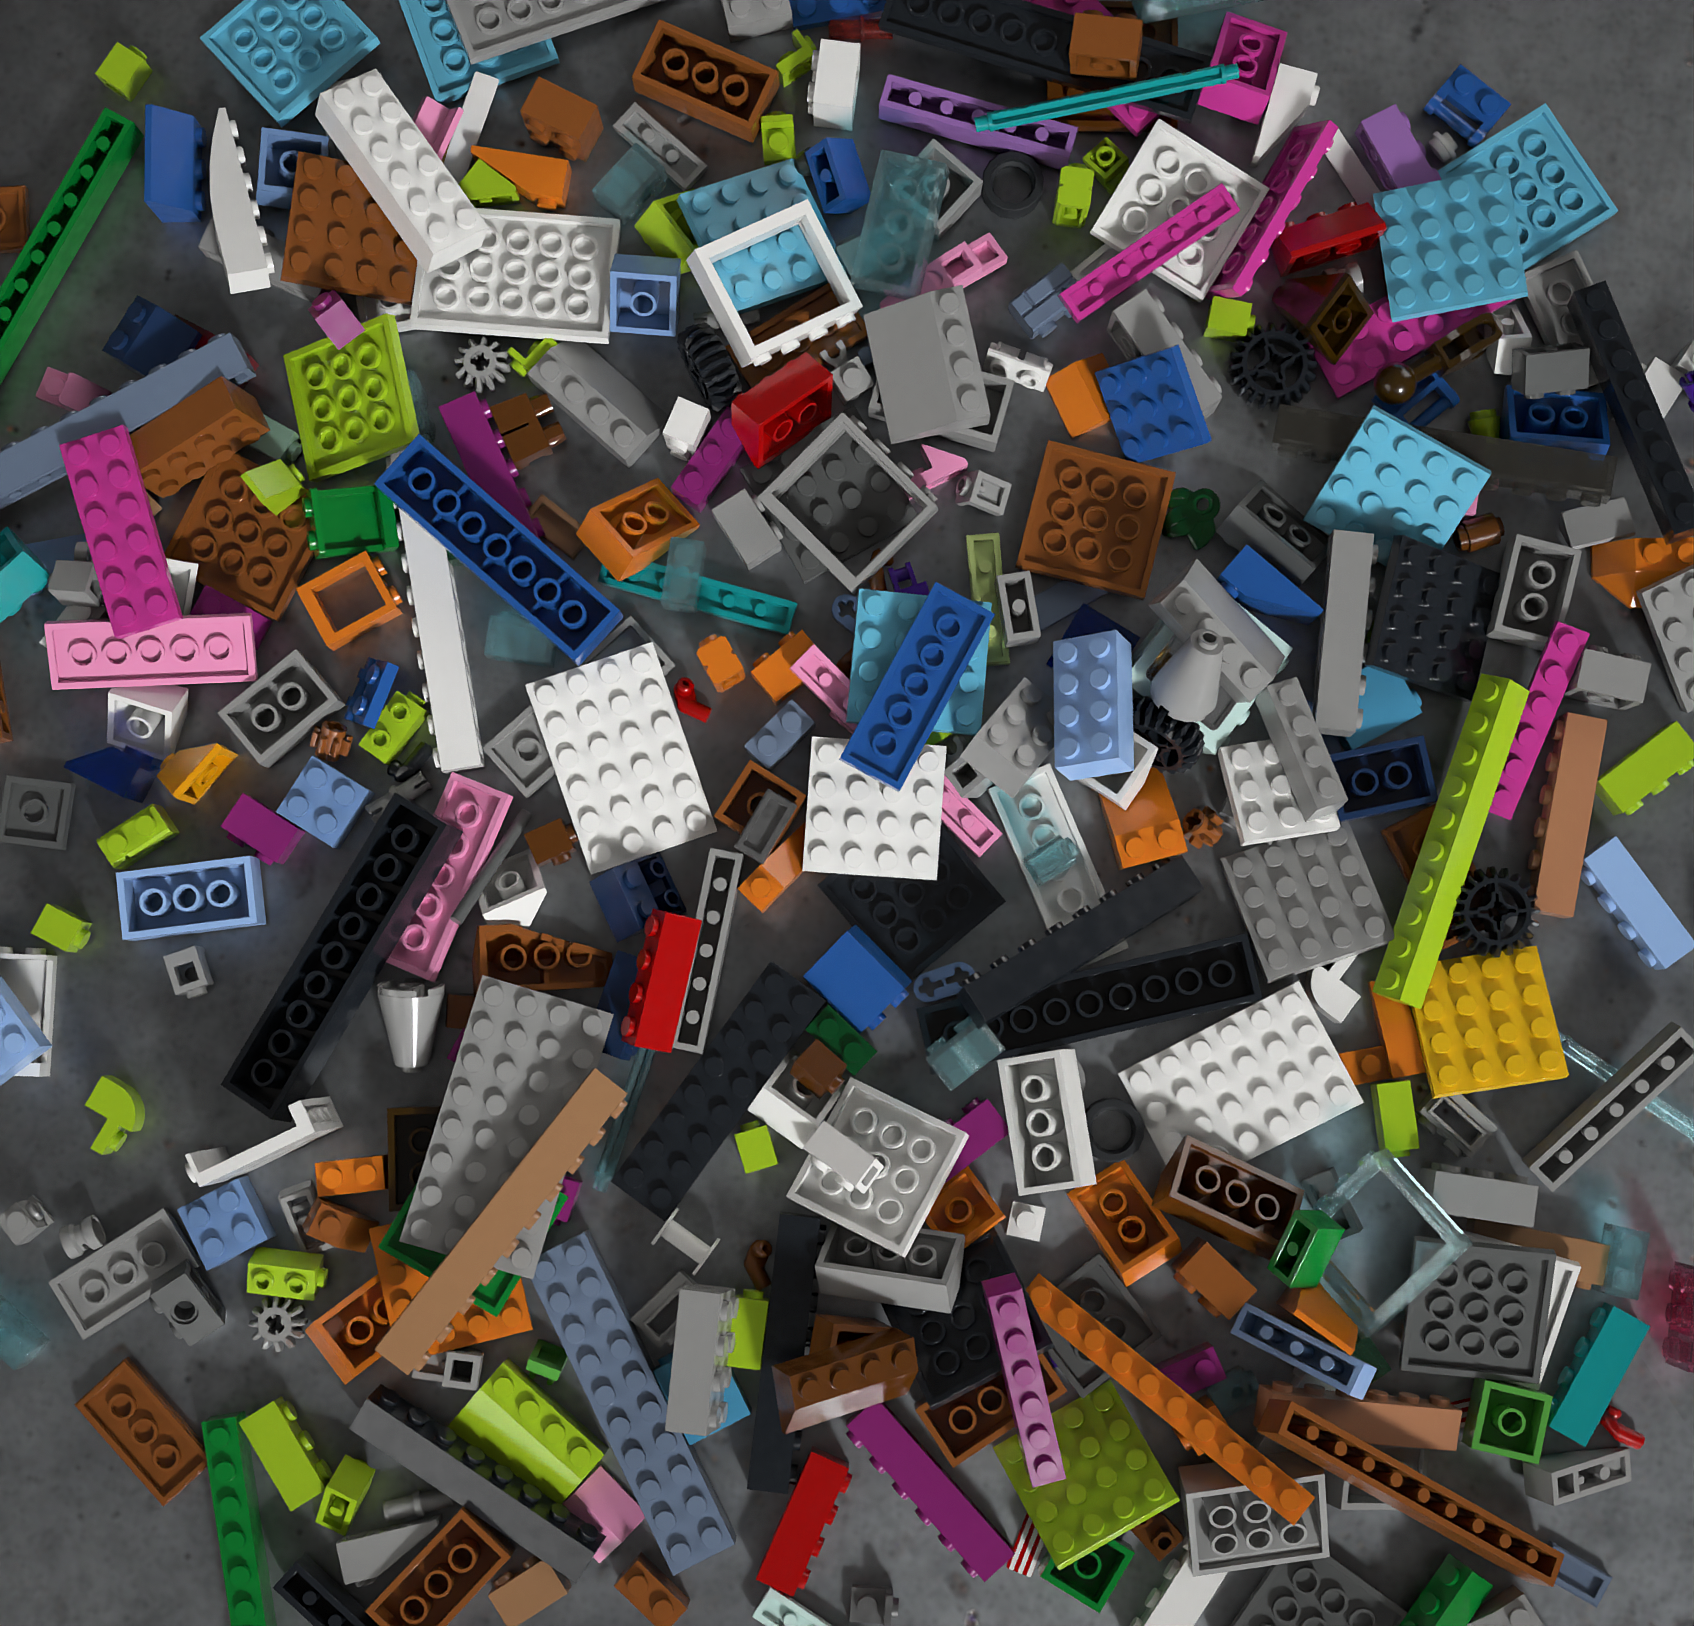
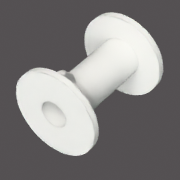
M676 1208L651 1244L654 1246L660 1236L698 1263V1266L692 1273L695 1276L721 1239L717 1238L711 1247L673 1220L680 1210Z

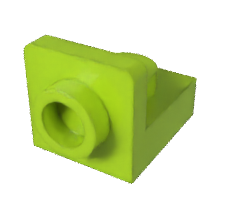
M798 29L792 32V42L797 51H788L780 57L775 65L776 70L779 71V81L783 87L788 86L811 70L813 50H817L808 35L803 37Z
M773 111L768 113L767 116H761L764 166L791 158L795 159L793 114Z
M552 338L538 339L529 348L526 359L511 346L507 351L512 360L509 365L519 375L524 377L550 348L558 345V343Z

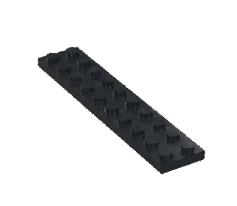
M886 0L878 24L879 30L1083 92L1104 90L1124 84L1207 68L1211 66L1213 58L1142 36L1136 81L1071 74L1069 49L1074 15L1024 0ZM1203 88L1126 103V105L1191 124Z

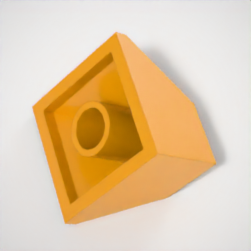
M218 743L179 750L176 754L172 753L163 760L160 765L161 771L157 774V778L175 798L195 805L235 760L238 754L234 750Z

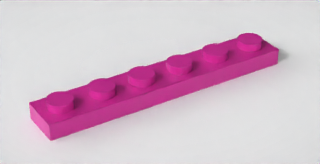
M1221 183L1061 292L1058 297L1077 324L1239 213L1240 209L1223 183Z
M1555 621L1527 687V690L1530 692L1489 809L1490 813L1511 820L1590 633Z

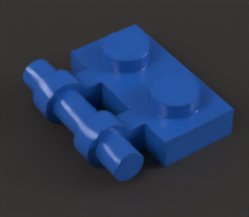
M368 657L364 669L360 668L357 678H359L353 696H349L345 704L348 708L344 719L375 729L399 666Z

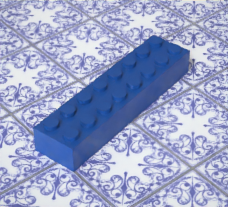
M420 434L375 481V486L389 500L578 666L586 660L622 620L623 615L614 604Z

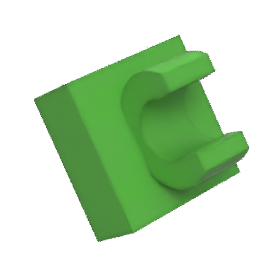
M538 1339L528 1359L526 1370L530 1371L529 1376L531 1379H534L536 1374L548 1378L547 1385H552L554 1380L558 1381L568 1356L564 1348Z

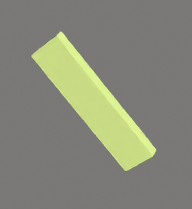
M999 533L966 535L971 600L991 602V612L995 614L990 623L986 666L1009 665V648H1005L994 585L996 577L1003 575Z

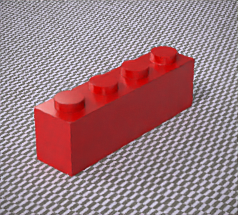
M652 908L651 916L647 918L644 931L646 938L644 946L637 957L638 972L636 980L629 990L630 1006L628 1014L624 1017L621 1024V1041L635 1047L671 1053L702 920Z
M814 1446L811 1447L756 1575L757 1581L790 1596H794L797 1587L802 1590L804 1589L811 1570L806 1568L811 1555L816 1558L818 1557L825 1540L824 1537L820 1536L825 1523L830 1526L832 1525L839 1506L834 1504L839 1492L845 1494L853 1474L848 1473L849 1462Z

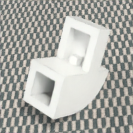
M1357 955L1327 964L1325 969L1320 966L1307 971L1305 990L1311 1004L1334 1023H1342L1361 997L1339 980Z

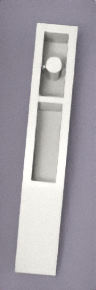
M224 107L218 110L212 137L210 198L216 240L230 294L269 288V274L275 273L271 253L264 254L263 246H267L264 227H257L256 219H260L257 200H250L248 193L253 192L249 172H242L241 167L246 166L242 146L236 147L234 140H239L235 120L229 121L226 108Z

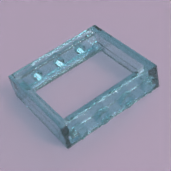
M1387 1148L1376 1153L1371 1150L1365 1157L1360 1158L1357 1162L1360 1168L1353 1175L1348 1172L1342 1176L1334 1185L1337 1190L1330 1197L1327 1194L1321 1197L1312 1206V1209L1322 1210L1329 1217H1332L1381 1170L1441 1236L1446 1244L1376 1310L1372 1308L1331 1260L1329 1261L1319 1283L1367 1338L1386 1326L1473 1244Z

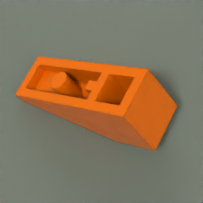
M471 145L470 152L475 163L478 159H481L514 184L518 193L533 204H537V207L550 211L556 210V207L566 209L572 174L568 160Z
M805 822L766 859L764 864L761 863L737 888L762 914L804 872L802 871Z

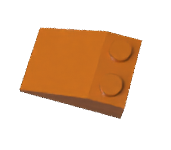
M655 478L591 508L576 535L613 577L620 582L642 571L697 530L700 524L659 478Z
M1150 768L1145 783L1126 811L1098 793L1118 871L1188 852L1180 820L1163 773H1160L1157 768Z
M1123 1160L1115 1162L1096 1174L1097 1184L1076 1187L1066 1194L1104 1256L1125 1287H1128L1183 1250L1179 1236L1160 1209L1151 1206L1152 1198L1126 1161Z
M379 1274L375 1275L315 1320L305 1330L345 1385L382 1357L374 1349L389 1330L390 1324Z
M1322 1277L1316 1288H1289L1287 1286L1276 1303L1351 1356L1355 1350L1361 1313L1353 1308L1356 1301L1338 1290L1336 1295L1325 1288L1328 1281Z

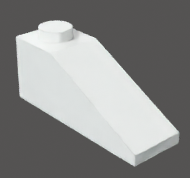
M1282 63L1279 64L1272 93L1265 108L1250 167L1256 168L1300 121L1308 106H1315L1320 91V86L1315 85L1318 73Z

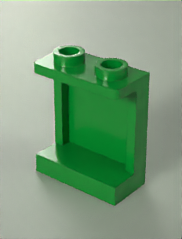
M375 485L327 490L310 488L306 493L307 497L302 498L304 517H310L311 530L307 531L306 534L309 551L314 550L315 559L358 555L365 550L369 554L394 552L399 547L394 504Z

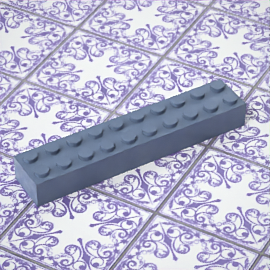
M589 1229L542 1252L531 1281L672 1575L674 1576L735 1545L737 1535L693 1444L689 1445L684 1433L665 1431L668 1401L653 1372L655 1365L635 1324L630 1320L631 1316Z

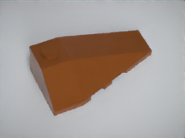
M514 924L477 926L472 957L473 994H477L482 975L534 991L605 987L613 965L612 953L559 939L545 933L531 931Z

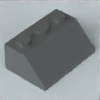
M1262 480L1241 500L1216 530L1229 546L1235 547L1238 551H1241L1246 544L1298 588L1327 555L1329 536L1322 530L1304 521L1303 514Z

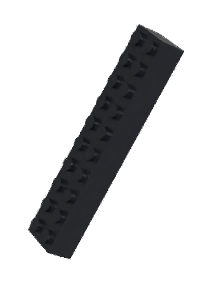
M394 793L232 1064L221 1086L268 1118L291 1123L293 1117L288 1106L299 1100H304L463 831L414 801Z
M1245 933L1071 973L979 1030L959 999L915 1010L930 1075H935L1258 1001L1263 998L1248 936Z

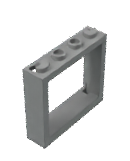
M842 412L757 498L855 595L859 588L861 589L939 510L934 503L938 498L925 485L919 489L910 480L914 474L901 461L895 465L887 457L891 451L878 438L872 442L863 433L867 427L854 415L848 418ZM844 432L923 508L856 576L778 500Z

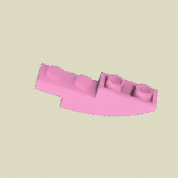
M990 232L968 245L964 241L907 279L883 299L879 306L884 308L930 291L963 285V288L1005 265L1008 257Z

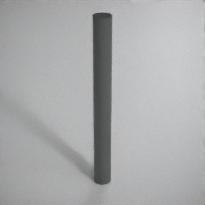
M524 809L519 811L454 910L450 919L456 924L462 925L532 817L528 811Z

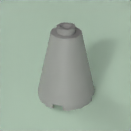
M1207 629L1194 631L1154 676L1150 689L1153 702L1158 708L1162 705L1169 711L1168 716L1184 722H1197L1205 719L1206 715L1212 713L1215 709L1224 652V642L1217 633Z
M406 978L404 983H399L397 986H394V980H387L377 984V996L394 1064L402 1067V1072L422 1071V1066L429 1064L445 993V984H440L439 980L432 982L424 978Z

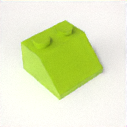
M695 189L654 200L634 225L644 242L650 246L657 257L681 259V274L691 271L686 260L699 246L679 207L677 198L680 194Z

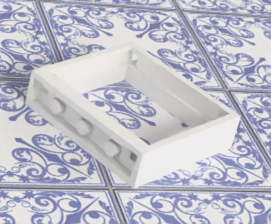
M808 199L699 247L686 260L742 368L752 363L755 367L763 365L772 359L771 354L781 350L782 354H787L800 346L799 341L809 337L810 341L819 339L828 333L827 328L836 324L838 328L844 327L846 324L856 320L854 314L863 307ZM799 224L840 306L755 346L712 263Z

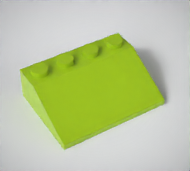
M509 1357L497 1368L447 1426L466 1442L480 1448L484 1454L500 1465L508 1467L515 1475L528 1484L536 1486L543 1494L560 1504L582 1482L609 1449L608 1446L537 1382L531 1379Z

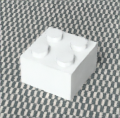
M821 39L820 50H813L811 70H813L812 82H809L807 102H809L808 114L813 115L814 126L852 131L860 75V43Z

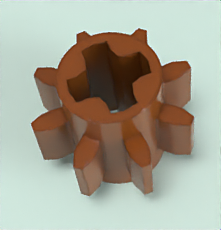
M324 721L322 727H314L309 747L316 748L315 755L318 758L329 762H336L340 759L341 755L348 756L353 736L346 735L347 727L342 723Z
M1205 806L1202 811L1193 808L1183 819V835L1197 849H1200L1203 844L1212 847L1223 835L1221 824L1224 822V819L1208 806Z

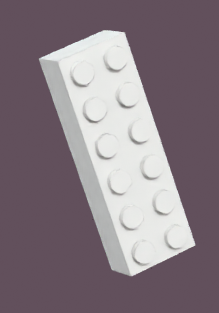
M376 68L320 93L315 113L316 118L426 273L442 267L482 246L488 229L487 224Z

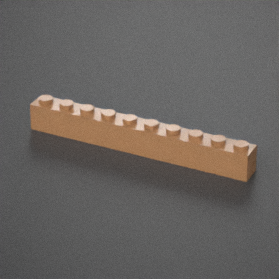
M596 1068L591 1070L381 1338L374 1349L406 1375H409L413 1369L419 1372L432 1356L428 1349L435 1340L442 1343L454 1327L449 1322L457 1312L464 1315L476 1299L472 1295L474 1290L480 1283L486 1286L498 1271L494 1267L495 1263L502 1255L508 1258L520 1243L516 1236L523 1227L530 1230L542 1214L537 1209L545 1199L551 1203L563 1188L559 1181L567 1171L573 1174L585 1159L580 1154L588 1144L594 1147L603 1137L607 1130L602 1126L610 1116L616 1119L628 1104L624 1098L628 1093Z

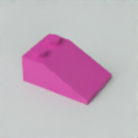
M1226 11L1211 55L1213 58L1210 67L1219 64L1226 66L1237 63L1239 78L1228 80L1226 84L1203 87L1198 105L1258 125L1272 93L1288 32Z

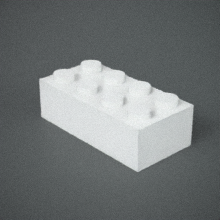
M1059 1049L997 1060L1019 1196L1097 1184L1075 1049Z

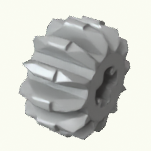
M482 337L480 345H477L474 339H469L468 342L471 348L467 350L464 347H459L458 351L463 358L454 359V365L460 368L455 375L458 380H464L463 386L467 390L475 386L476 392L482 394L485 386H488L491 392H495L496 387L493 383L497 381L500 384H505L506 379L501 373H508L511 370L509 364L504 363L509 356L506 351H500L501 345L497 341L489 345L487 337ZM486 360L488 367L483 366L484 370L478 371L476 365L479 364L481 366L480 361Z
M268 1296L262 1298V1307L256 1306L251 1311L259 1319L251 1320L248 1323L249 1327H258L259 1330L252 1335V1339L257 1340L263 1337L264 1340L261 1348L264 1350L268 1349L272 1343L275 1352H281L284 1344L289 1349L295 1347V1338L301 1339L305 1336V1332L298 1326L308 1324V1318H299L298 1316L299 1313L305 1310L304 1305L293 1308L292 1306L295 1303L293 1298H287L285 1302L283 1297L274 1296L273 1301ZM280 1315L282 1317L280 1323L284 1327L277 1330L275 1328L277 1322L273 1318Z

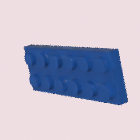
M935 582L839 760L899 792L995 614Z

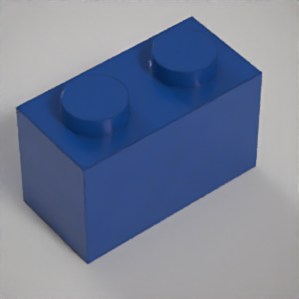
M826 137L805 152L824 213L851 214L873 200L853 139Z

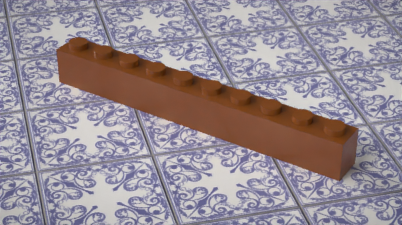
M1269 1399L1257 1432L1524 1581L1554 1587L1565 1556L1563 1553L1291 1400Z

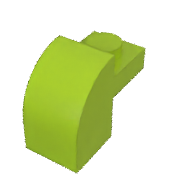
M113 1075L101 1076L85 1106L107 1118L90 1148L101 1155L111 1154L113 1151L116 1152L121 1148L127 1137V1134L124 1133L125 1130L130 1132L141 1131L145 1120V1107L141 1096L133 1087Z

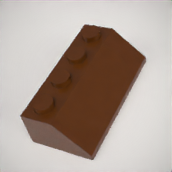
M1186 1135L1160 1175L1151 1206L1260 1257L1271 1260L1294 1211L1300 1210L1305 1190Z
M894 1327L773 1365L772 1372L782 1433L788 1434L906 1395L918 1372L914 1337Z

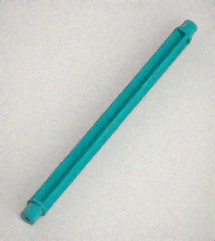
M1219 64L1217 66L1192 70L1191 72L1110 87L1109 89L1095 90L1032 103L1026 106L986 112L987 115L974 117L976 132L985 130L993 132L994 130L1184 92L1185 90L1226 84L1228 80L1239 78L1238 64L1226 66Z

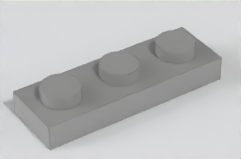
M636 102L613 125L614 130L683 191L690 190L708 170L707 165Z

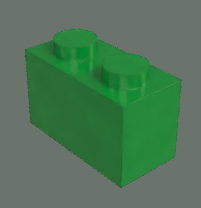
M1295 1210L1267 1269L1289 1288H1316L1345 1229L1322 1210Z

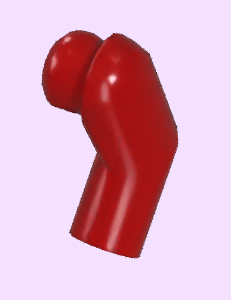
M682 677L678 679L673 688L678 710L706 723L712 708L697 702L694 683L690 678Z
M1608 1404L1599 1423L1616 1441L1631 1448L1640 1449L1645 1441L1644 1435L1619 1423L1618 1419L1622 1415L1621 1410Z

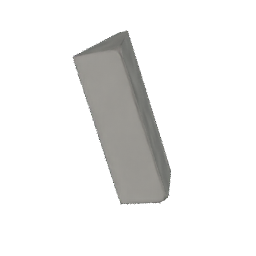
M1624 497L1564 510L1560 514L1559 530L1571 548L1581 549L1635 536L1636 534L1628 504Z

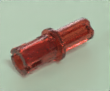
M860 16L859 19L830 20L828 24V35L831 39H859L860 42H864L866 39L893 40L892 33L879 30L878 24L880 19H864V16Z

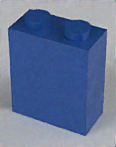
M856 924L847 930L803 976L859 1034L867 1027L873 1031L887 1017L883 1011L890 1004L896 1008L909 995L905 989L913 982Z

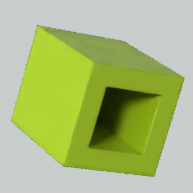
M117 42L95 74L104 86L132 102L153 71L145 61L147 56L133 45L126 48Z
M1213 296L1209 304L1203 336L1234 343L1237 340L1243 341L1247 331L1253 332L1256 315L1251 314L1253 303Z
M47 903L31 934L66 952L76 953L78 949H82L88 942L91 932L88 930L92 923L59 905Z
M759 1120L739 1125L741 1132L735 1133L734 1136L745 1174L779 1164L767 1124L760 1126Z

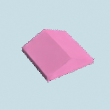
M602 1465L562 1503L571 1513L586 1523L594 1525L599 1532L606 1536L594 1555V1559L598 1563L602 1562L645 1518L638 1502Z

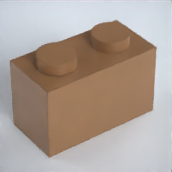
M533 1554L521 1563L524 1568L512 1575L509 1570L497 1577L492 1582L494 1587L489 1592L488 1597L506 1626H518L568 1594L571 1584L567 1577Z

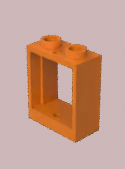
M366 550L296 588L326 646L333 651L403 614L398 605L403 602L402 597L394 584L388 586L383 575L388 573L378 556L373 558ZM365 566L386 605L337 631L317 592Z

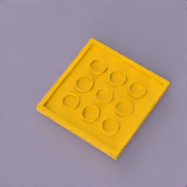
M1537 945L1524 947L1523 949H1514L1512 955H1505L1501 951L1500 957L1493 958L1490 953H1487L1486 956L1472 955L1437 961L1422 1008L1418 1009L1411 1006L1432 1099L1563 1079L1569 1076Z

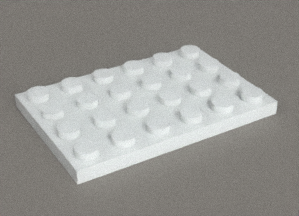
M475 208L488 226L480 248L429 273H426L417 261L410 315L411 329L535 339L552 338L553 340L609 344L610 269L614 255L618 254L620 219Z
M653 642L525 685L591 875L717 832Z
M1299 980L1118 1073L1166 1165L1186 1135L1246 1162L1364 1103Z

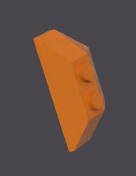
M1688 537L1666 545L1664 538H1632L1590 546L1591 579L1597 584H1601L1611 595L1629 609L1642 608L1636 591L1694 564V537Z

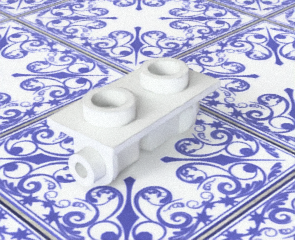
M1001 341L998 344L991 343L982 368L983 371L1015 380L1016 383L1022 384L1027 388L1044 392L1053 364L1048 362V358L1026 352L1024 360L1018 359L1021 349L1009 346Z

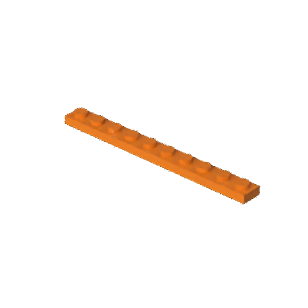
M1038 1273L1026 1290L1042 1321L1293 1526L1297 1523L1313 1502L1315 1496L1041 1274Z

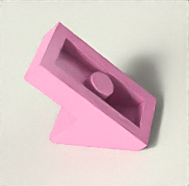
M47 367L35 397L71 412L80 411L90 406L89 403L94 398L102 395L109 396L112 392L75 373L69 372V374Z
M921 444L920 452L929 469L925 471L921 467L912 471L914 476L910 480L919 489L925 485L930 490L967 472L968 463L963 457ZM905 492L908 499H912V497Z

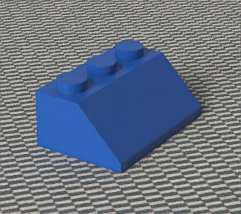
M145 104L144 202L162 223L201 222V211L206 210V196L204 191H202V179H206L207 173L205 160L202 159V147L207 145L206 130L193 115L153 104Z
M1506 385L1500 419V462L1599 470L1611 445L1607 405L1603 393L1576 391L1573 395H1557L1555 392L1544 393V397L1540 399L1524 398V394L1513 390L1512 385Z

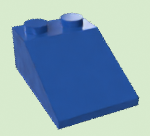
M1247 544L1216 579L1229 595L1248 611L1307 626L1324 611L1323 608Z

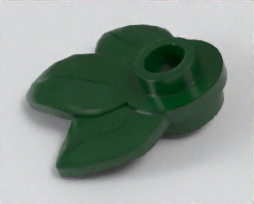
M1184 487L1173 489L1168 508L1171 510L1165 517L1162 534L1167 537H1180L1188 534L1192 547L1195 550H1200L1210 542L1216 532L1214 518L1218 515L1221 508L1220 498L1214 491L1207 488L1198 489L1194 492ZM1207 499L1209 507L1203 511L1199 510V501Z

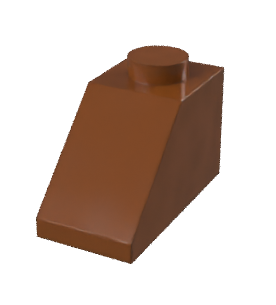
M317 1195L302 1226L308 1236L337 1248L365 1253L371 1241L369 1229L378 1227L380 1222Z

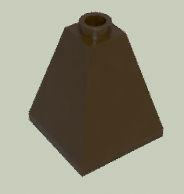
M1348 273L1287 279L1282 286L1276 288L1272 297V302L1280 314L1295 329H1298L1299 333L1304 338H1307L1309 343L1333 365H1336L1374 314L1355 281Z

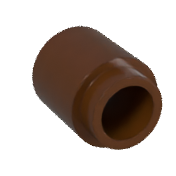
M1492 512L1460 521L1452 533V538L1459 552L1466 551L1470 553L1500 544L1501 536H1504L1505 530L1501 518L1495 517Z

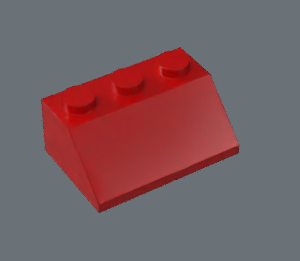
M1350 202L1339 207L1337 212L1328 215L1322 211L1307 217V221L1302 223L1286 222L1283 232L1274 239L1270 246L1280 277L1282 278L1374 249L1380 240L1379 236H1382L1387 229L1384 220L1368 202L1357 205L1356 202Z
M806 352L795 360L788 361L783 368L771 376H766L759 384L746 393L739 394L731 402L732 426L757 469L802 440L817 425L831 418L833 374Z

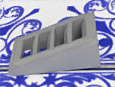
M312 1179L281 1190L278 1199L299 1251L319 1253L334 1246L320 1240L306 1244L305 1238L311 1236L306 1235L300 1226L303 1225L308 1214L300 1217L296 1216V1212L312 1207L317 1197V1191ZM304 1195L307 1196L306 1200L292 1204L291 1200Z

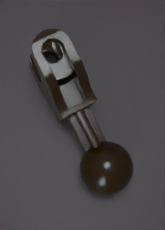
M1482 313L1457 327L1443 338L1435 341L1424 352L1425 356L1409 365L1401 362L1385 364L1374 377L1373 386L1377 397L1390 405L1403 404L1415 393L1417 382L1434 373H1437L1438 377L1442 378L1476 361L1486 352L1488 347L1493 345L1502 336L1503 325L1500 319L1492 313ZM1487 324L1492 329V335L1484 339L1482 334L1476 329L1477 326Z

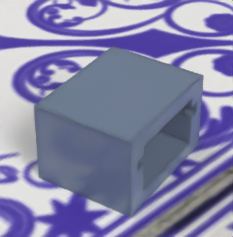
M867 346L858 350L857 356L865 369L874 367L870 347Z

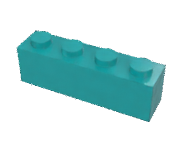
M1605 1302L1602 1307H1597L1593 1312L1589 1322L1592 1326L1586 1337L1582 1336L1576 1343L1573 1351L1575 1357L1569 1367L1566 1366L1558 1377L1557 1384L1559 1387L1552 1398L1547 1426L1584 1447L1589 1442L1650 1328L1644 1322Z

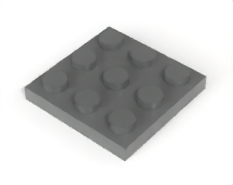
M1100 1253L1094 1255L1055 1286L1138 1354L1163 1336ZM1042 1321L1055 1345L1054 1348L1046 1352L1082 1399L1111 1377Z

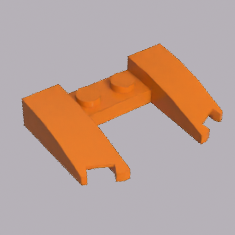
M1375 981L1367 982L1380 1045L1338 1053L1354 1084L1358 1085L1426 1073L1410 1006L1392 1001L1372 992Z

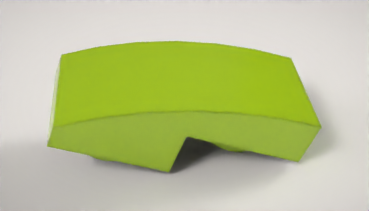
M1105 137L1082 158L1088 169L1094 171L1095 178L1111 196L1130 166L1129 158L1108 137Z

